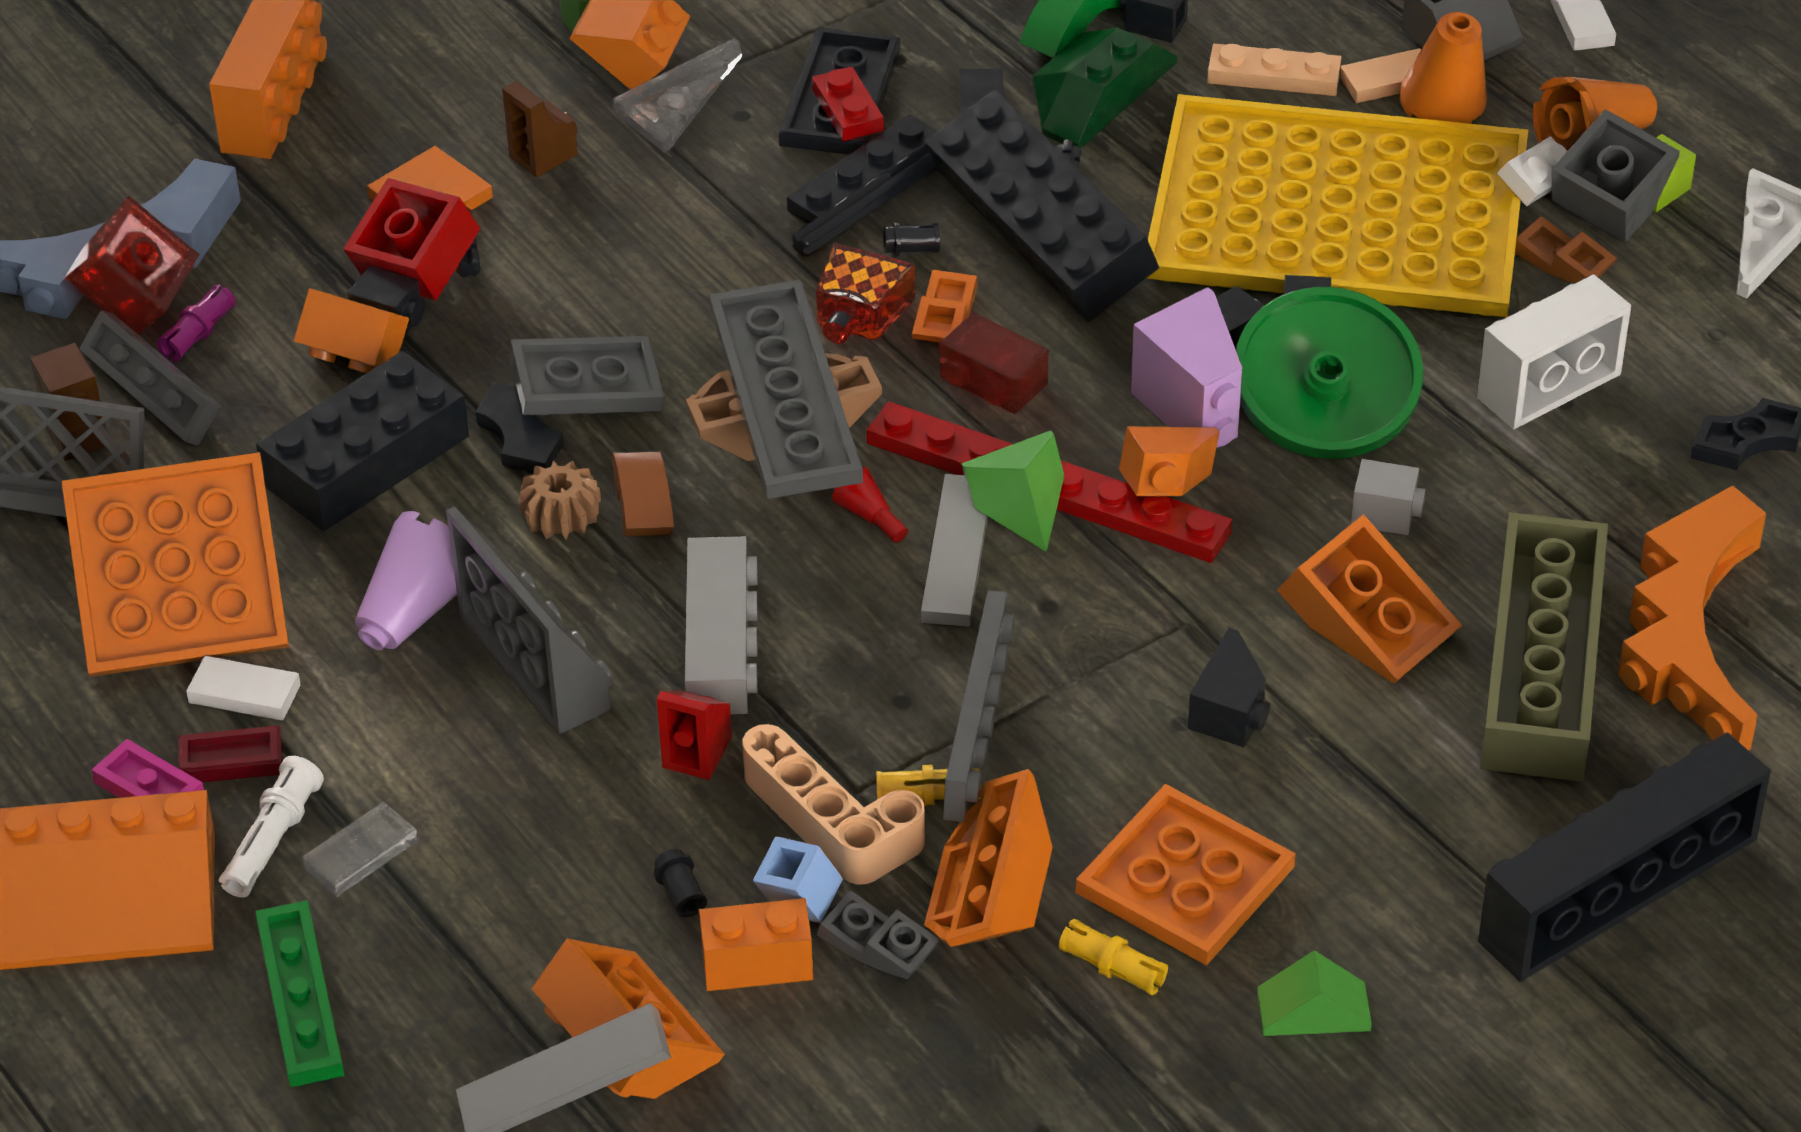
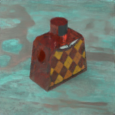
M834 243L816 292L817 322L823 326L825 337L836 344L845 343L851 334L871 340L880 338L915 300V264Z

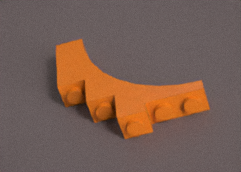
M1731 486L1645 533L1640 569L1645 572L1649 579L1634 587L1629 622L1639 633L1623 641L1617 676L1622 679L1628 689L1638 693L1651 706L1667 697L1678 711L1688 715L1706 731L1712 740L1728 732L1749 751L1752 747L1758 714L1732 688L1715 662L1705 634L1703 611L1717 584L1736 564L1759 549L1761 545L1767 513L1737 488Z

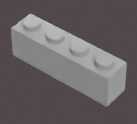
M746 536L688 538L686 692L709 696L730 703L731 714H748V694L757 693L758 689L757 663H748V657L758 656L757 627H748V621H758L757 591H748V586L758 585L757 556L747 555Z

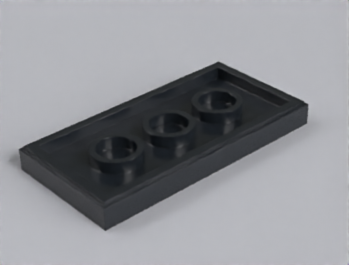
M817 27L779 131V146L850 155L868 143L872 134L842 141L812 91V76L828 73L836 69L853 67L880 110L901 50L900 37Z

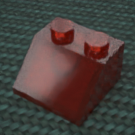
M128 196L84 246L66 274L65 279L101 309L115 314L133 331L139 334L167 311L200 254L133 198Z

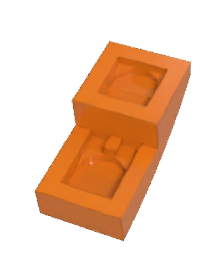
M932 270L926 296H922L912 331V339L958 345L967 325L978 288L977 276Z

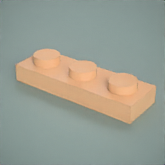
M1213 43L1207 83L1336 96L1342 56L1327 55L1321 52L1306 53L1286 51L1279 48L1266 49L1245 47L1237 44Z

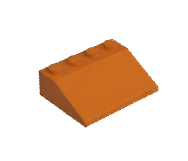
M207 790L0 808V970L213 951L215 829Z

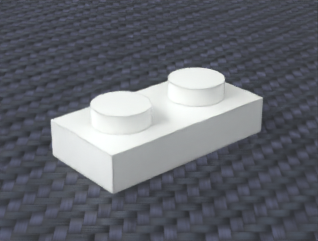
M1550 136L1507 162L1497 174L1521 201L1528 206L1552 191L1551 169L1566 154L1567 150L1562 145L1556 143Z

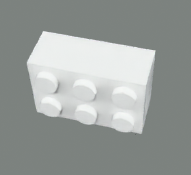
M1593 274L1575 284L1566 286L1563 290L1539 302L1530 304L1527 308L1503 320L1494 322L1491 326L1485 328L1477 399L1514 430L1621 375L1631 304Z

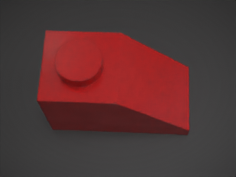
M660 691L657 697L662 768L710 780L732 739L730 703L686 691Z

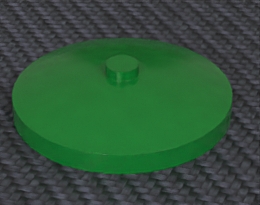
M1312 287L1284 294L1263 306L1250 319L1241 333L1236 348L1242 366L1240 405L1252 424L1271 441L1301 455L1323 459H1342L1374 451L1395 438L1404 429L1414 414L1419 401L1423 383V363L1419 347L1411 331L1388 307L1369 296L1352 290L1335 287Z

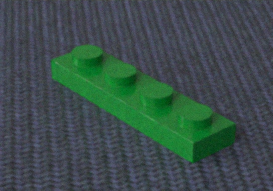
M308 900L255 911L290 1088L343 1077V1065Z

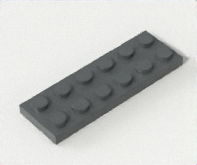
M795 280L709 294L710 311L767 499L863 483L862 465L802 281Z

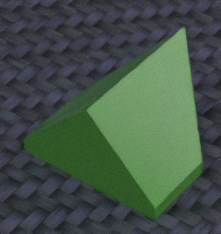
M1050 430L961 463L972 505L975 509L1047 552L1064 480V472L1053 432Z

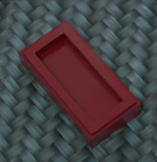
M280 725L178 735V769L202 783L280 775L279 767L283 761Z

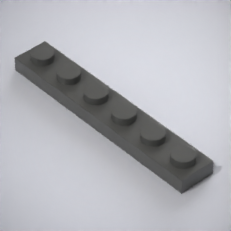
M987 591L945 779L943 820L964 822L968 802H978L981 771H975V769H985L988 739L982 738V736H992L995 706H989V704H999L1002 675L996 673L1005 674L1008 658V644L1005 643L1012 642L1015 614L1006 613L1007 592Z

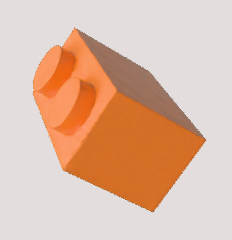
M309 288L294 342L310 346L309 356L332 363L335 362L336 355L350 359L348 368L368 373L400 352L409 318Z
M806 898L699 909L707 991L813 980L812 939Z

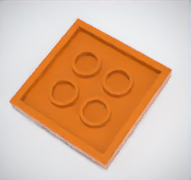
M1164 784L1076 878L1075 893L1207 966L1295 867L1296 853L1173 787Z

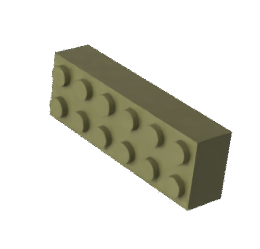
M1509 512L1480 769L1583 782L1590 742L1608 532L1607 523Z

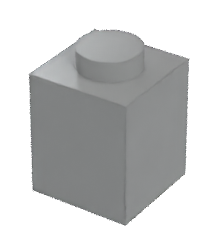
M1362 459L1354 490L1351 524L1364 514L1378 531L1409 535L1412 517H1422L1426 489L1417 487L1419 468Z

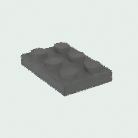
M648 336L511 339L509 356L523 415L637 413L663 410L664 393Z

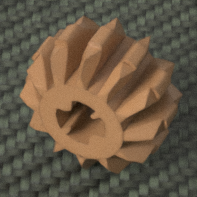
M553 460L551 467L545 469L535 466L532 476L523 477L520 498H518L519 510L523 515V519L526 520L530 532L542 531L546 539L554 534H562L566 540L570 532L574 531L585 534L587 524L597 522L599 502H601L600 488L597 487V481L593 480L589 468L577 469L574 461L569 462L565 466H558Z

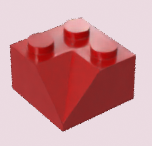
M387 178L343 250L361 276L372 265L415 278L419 282L420 296L437 301L480 231V227L460 197Z

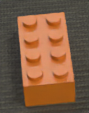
M253 0L209 83L221 153L271 159L278 143L284 142L288 123L292 115L298 114L301 97L305 89L310 88L313 83L314 70L318 62H323L326 56L327 40L325 36H321L320 31L322 19V5L320 2H316V0Z

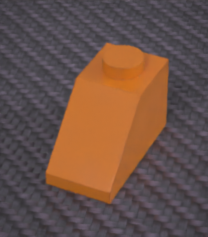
M1127 426L1119 470L1136 496H1183L1211 475L1220 431L1217 427Z

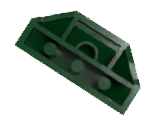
M1121 28L1083 32L1033 75L1032 83L1042 135L1061 144L1064 143V140H1072L1073 145L1082 148L1177 63V56Z

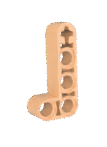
M766 724L755 726L745 733L742 742L744 775L747 785L806 843L819 846L844 880L857 885L871 883L914 858L923 850L925 845L924 802L915 793L905 790L893 791L863 807L784 730L777 726Z

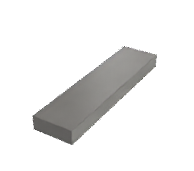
M945 474L921 608V623L970 627L988 516L975 509L972 505L967 482L963 475Z
M649 1003L456 1089L465 1132L506 1131L671 1058L659 1010Z

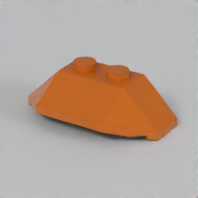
M1029 769L986 781L979 792L981 799L966 812L964 822H959L944 846L924 926L929 932L950 947L988 940L1034 927L1053 846L1035 777Z

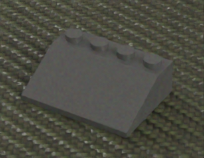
M455 506L447 509L459 614L559 735L610 711L609 688L613 686V678L607 665L600 659L596 661L590 655L578 631H570L566 627L554 603L550 600L546 602L537 593L535 584L527 572L523 571L520 573L507 556Z

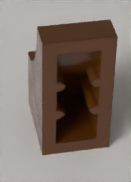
M517 81L502 88L509 157L537 178L578 155L576 141L577 125L569 113L561 111L548 100L543 101Z

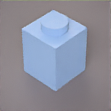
M775 836L753 882L769 902L806 898L809 921L821 923L843 878L819 846Z

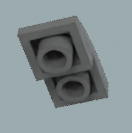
M851 890L821 922L817 932V936L856 960L885 973L909 979L938 945L940 940L898 909L888 917Z

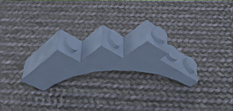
M194 159L183 173L158 195L122 216L91 228L59 236L29 240H0V292L22 296L26 311L67 319L90 285L132 294L154 260L196 268L241 202L235 167Z

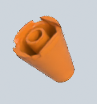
M1451 12L1442 16L1401 83L1399 100L1404 112L1410 118L1414 114L1419 119L1472 124L1473 120L1479 116L1481 118L1487 103L1482 29L1480 23L1473 16L1462 12Z
M1560 76L1543 83L1539 89L1545 90L1541 101L1534 102L1533 127L1538 143L1551 136L1556 143L1562 145L1568 151L1605 109L1643 130L1654 122L1658 105L1652 91L1642 84Z

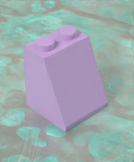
M1207 287L1134 324L1131 394L1168 427H1217L1220 431L1217 448L1225 446L1231 440L1237 438L1242 366L1215 293Z

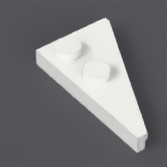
M1754 168L1749 171L1737 285V295L1746 299L1801 242V189Z

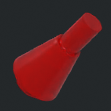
M862 467L863 483L834 488L832 495L834 503L869 523L876 524L894 543H898L905 538L908 529L890 512V507L867 467Z

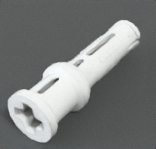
M288 756L283 759L279 767L280 776L272 788H268L263 792L259 800L261 810L259 816L244 837L230 864H228L219 878V882L222 883L221 887L229 894L236 897H247L250 894L256 879L272 856L284 832H286L288 827L301 821L305 813V802L311 792H316L320 789L324 781L322 772L311 761L299 756Z

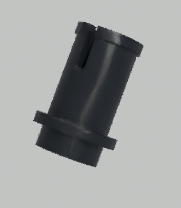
M893 221L891 226L883 227L884 253H892L893 257H899L900 252H939L940 229L938 223L899 226L898 221Z
M670 849L660 854L654 863L653 875L656 882L665 886L678 916L687 918L698 914L699 909L706 907L708 900L701 891L692 872L694 863L691 856L684 854L679 849Z

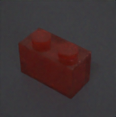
M973 312L940 342V377L1015 415L1048 385L1049 350Z

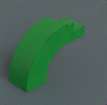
M1039 0L1025 25L1019 43L1054 58L1080 34L1085 32L1090 23L1102 11L1109 8H1120L1121 0Z

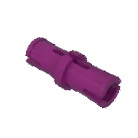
M216 284L194 306H187L179 314L180 319L157 340L156 344L160 353L167 359L171 356V361L177 362L200 339L205 340L214 331L212 327L236 306V300L232 292L228 288L224 287L222 289L220 284Z

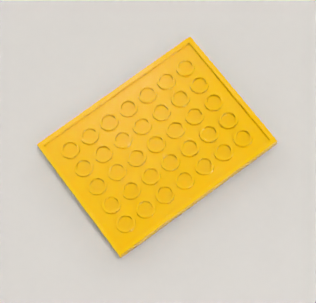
M1178 94L1148 242L1160 268L1146 279L1200 284L1212 287L1234 288L1238 286L1241 289L1284 293L1285 275L1331 277V287L1352 290L1390 306L1508 317L1521 199L1497 173L1507 162L1526 151L1528 129Z

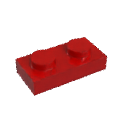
M853 67L836 69L828 73L812 76V91L842 141L884 131V117Z

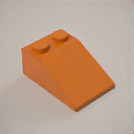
M1364 514L1299 566L1277 589L1280 595L1311 629L1393 684L1463 626Z

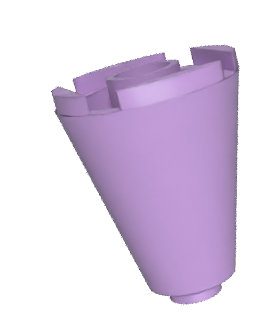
M402 512L392 526L355 618V624L359 629V638L373 649H395L457 595L449 528L446 524L435 518L427 525L416 520L420 514L419 512Z

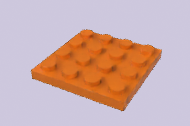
M260 452L62 481L86 662L90 677L201 661L204 656L221 658L289 647Z

